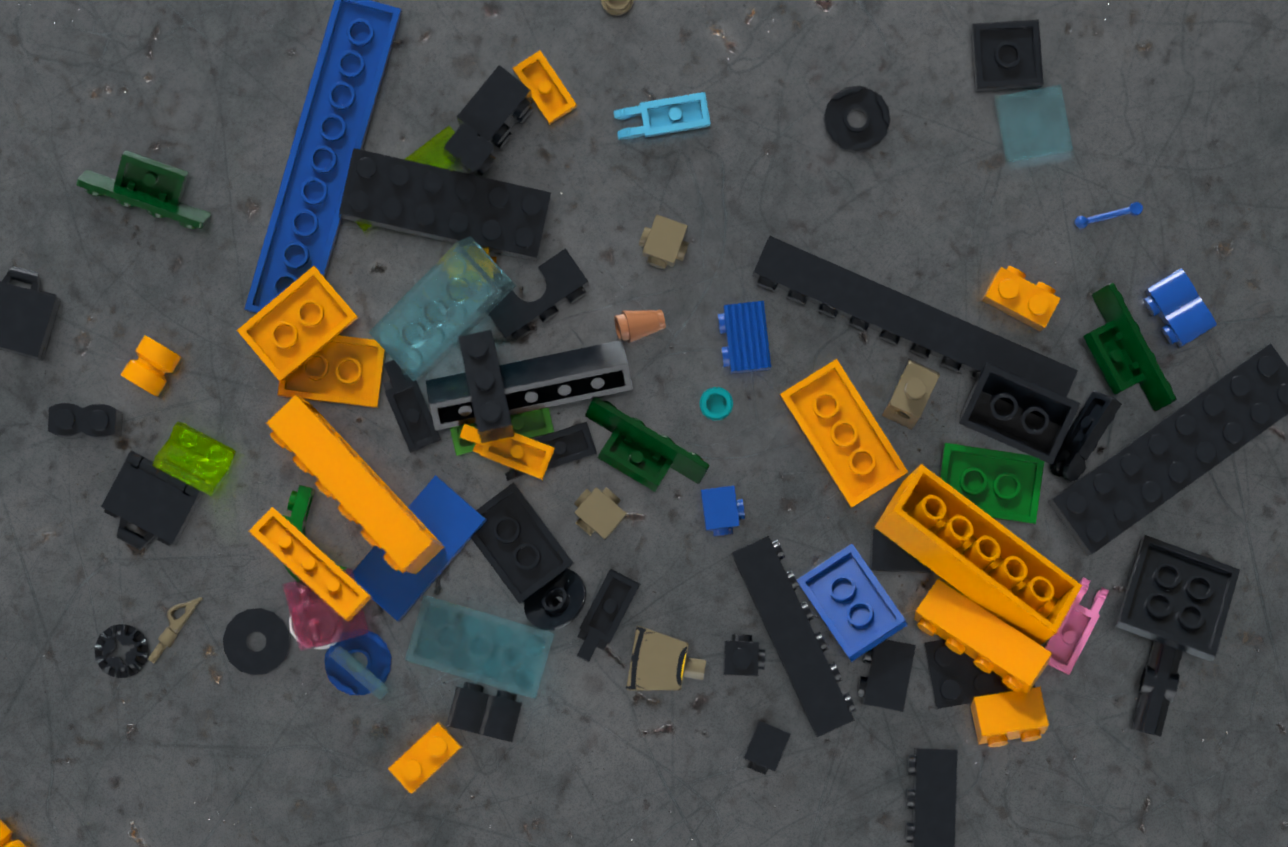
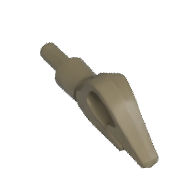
M199 597L177 604L168 610L167 619L169 626L158 638L160 642L149 656V661L155 664L167 646L171 647L178 633L203 598ZM186 607L185 613L180 618L175 619L174 612Z

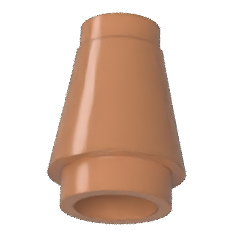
M661 309L656 311L627 310L622 311L620 315L614 316L618 339L627 340L628 343L666 328L664 314Z

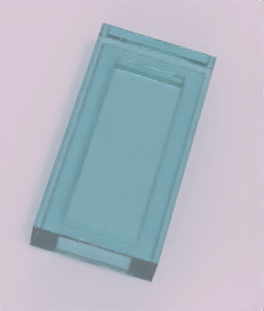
M337 646L329 655L379 700H384L391 692L385 683L344 647Z

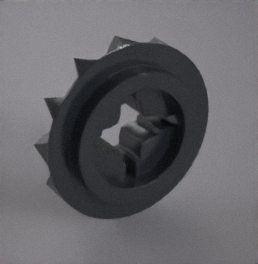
M126 624L113 625L99 635L94 646L95 661L104 673L115 678H127L137 674L144 667L148 659L149 648L146 638L138 629ZM116 637L122 646L134 645V648L125 653L127 665H125L120 657H108V654H111L116 649Z

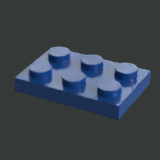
M853 543L797 579L800 588L851 662L908 625Z

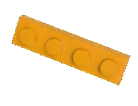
M271 507L249 530L250 534L347 623L371 599L370 595L275 508Z

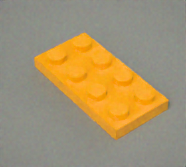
M837 359L780 394V397L850 508L908 473L905 465Z

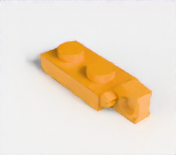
M464 424L459 436L462 439L475 443L473 452L480 454L481 457L541 480L544 478L555 450L551 446L515 432L513 437L481 443L478 429Z

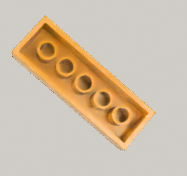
M295 395L266 422L273 430L269 434L271 438L281 448H286L289 452L293 451L295 453V456L292 458L295 464L303 472H308L310 475H315L318 478L315 485L328 498L331 496L335 501L338 500L341 503L337 508L350 522L354 521L357 525L361 524L363 527L360 531L362 536L372 546L376 545L387 552L383 558L394 570H399L402 573L407 571L416 575L445 547L310 402Z
M922 464L903 480L875 526L877 530L970 600L1039 645H1042L1056 634L1082 587L1079 582Z

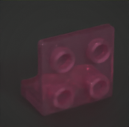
M351 568L344 569L343 571L355 581L353 570ZM302 581L282 584L300 651L365 635L369 632L363 607L347 623Z

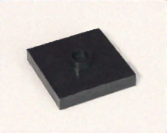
M1039 19L972 24L976 91L1043 87Z

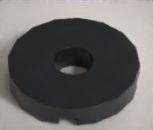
M859 85L846 87L834 94L826 106L823 118L825 132L832 143L844 151L853 153L869 151L879 145L887 134L890 124L889 107L881 95L871 89H867V87ZM861 111L866 116V124L860 128L852 127L847 120L849 113Z
M263 608L247 609L237 614L227 625L223 636L224 652L229 662L239 671L250 675L268 674L278 669L287 658L291 648L290 631L285 621L274 612ZM254 632H261L266 638V646L261 651L255 652L248 645V638Z

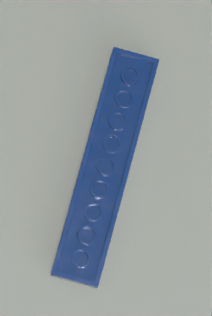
M334 0L245 304V311L257 314L313 266L325 278L342 218H339V211L353 148L360 150L363 148L402 14L400 8L371 0Z

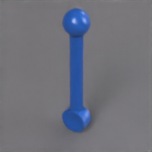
M1134 202L1127 208L1087 218L1085 216H1078L1075 220V225L1083 229L1090 223L1127 214L1137 216L1142 213L1143 206L1139 202Z

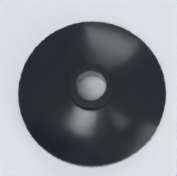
M570 569L565 570L524 601V612L527 619L535 627L547 631L557 630L568 625L579 615L586 600L585 583L576 572Z

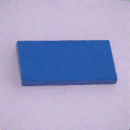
M436 475L408 508L445 547L415 575L407 571L402 573L399 570H394L383 558L387 552L375 545L349 575L379 606L398 622L468 543L474 533L487 521L485 517Z

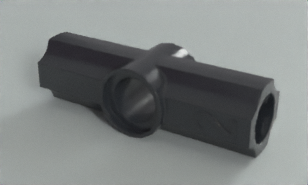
M1154 641L1148 665H1145L1139 682L1138 694H1140V698L1132 723L1133 730L1161 737L1169 704L1173 702L1179 684V673L1177 672L1183 651Z

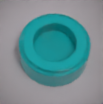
M709 388L700 398V410L707 419L721 421L728 417L732 411V396L724 388Z

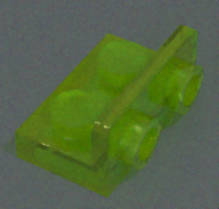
M178 421L173 427L170 438L155 456L152 466L212 496L228 475L236 451Z

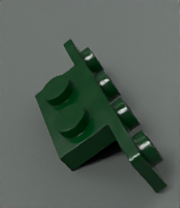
M125 151L121 156L116 179L90 170H86L77 179L76 185L85 188L88 194L94 196L105 195L116 199V202L122 206H136L148 210L147 212L154 217L174 219L179 221V224L185 228L202 229L211 216L210 212L181 202L189 172L129 151Z
M1110 283L1093 293L1092 297L1107 324L1087 333L1083 338L1114 395L1139 383L1154 411H1158L1175 402L1177 399L1172 391L1171 384L1166 380L1154 353L1147 345L1140 332L1139 325L1134 321L1122 294L1118 291L1115 284Z
M598 397L593 398L586 411L585 416L612 432L600 451L598 458L654 492L670 468L700 484L710 466L698 454L681 448L668 436L656 433L646 427L641 420L631 418L619 411L609 401L601 400Z

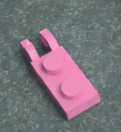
M1084 577L1080 581L1082 587L1058 631L1048 639L1044 647L1052 653L1048 665L1066 675H1070L1100 617L1098 613L1109 590L1102 587L1097 591L1090 610L1080 605V602L1089 589L1090 580Z

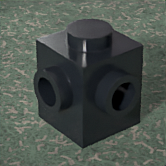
M732 634V641H724L723 675L758 676V670H765V649H759V642H752V635Z

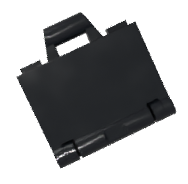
M12 266L4 279L0 281V350L43 361L61 301L57 298L56 294L46 291L39 292V273ZM12 280L31 284V288L27 289L11 283Z
M131 450L101 507L114 518L121 517L117 532L118 539L139 550H142L155 536L158 537V541L171 546V544L176 545L206 489ZM131 522L146 530V535L142 536L126 528L128 523Z

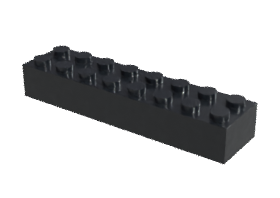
M1271 343L1264 346L1050 499L1048 503L1086 556L1094 554L1288 414V366Z

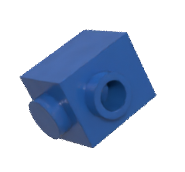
M735 486L701 490L705 531H713V537L733 534V528L740 526L739 520L745 519L743 499L736 500Z

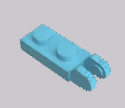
M705 92L639 103V106L614 111L615 119L626 120L640 115L642 117L643 126L623 128L617 132L619 140L638 138L644 135L646 138L711 127Z

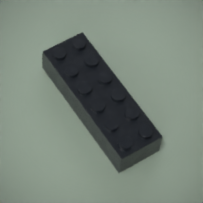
M353 148L339 218L472 248H489L490 252L535 261L538 256L551 192Z

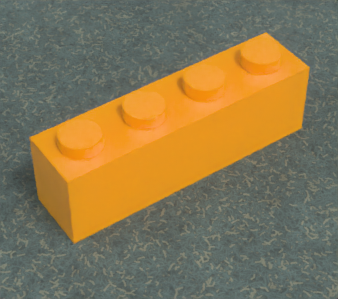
M937 579L915 611L914 620L918 622L917 626L919 629L930 636L937 634L946 640L945 645L959 655H962L963 652L975 659L974 664L979 669L989 674L992 671L1003 678L1002 682L1015 692L1022 690L1028 694L1050 662L1052 656L1050 651L939 579Z

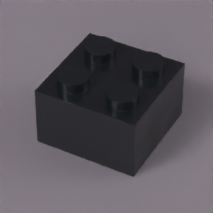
M499 65L457 115L459 126L467 123L478 132V137L483 136L494 145L493 150L495 147L501 149L512 136L510 132L512 126L517 121L523 123L532 112L533 107L531 104L533 99L531 90Z

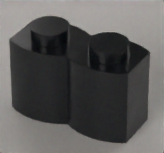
M71 403L55 404L49 407L48 431L65 439H79L87 435L99 440L116 439L122 436L123 412L105 404H93L84 408Z
M465 682L463 688L456 686L446 726L508 742L513 741L522 705L521 702L516 701L517 694L497 690L496 696L483 693L484 686Z

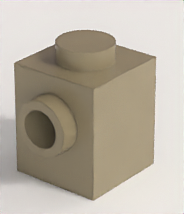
M656 214L652 227L644 228L639 242V246L644 247L642 256L648 258L647 263L660 269H666L667 265L674 267L676 260L683 261L689 242L684 241L688 225Z
M597 487L592 492L586 489L574 503L578 507L574 513L579 517L575 523L588 535L591 536L595 531L604 540L622 522L627 513L618 506L621 500L608 488H605L602 492Z

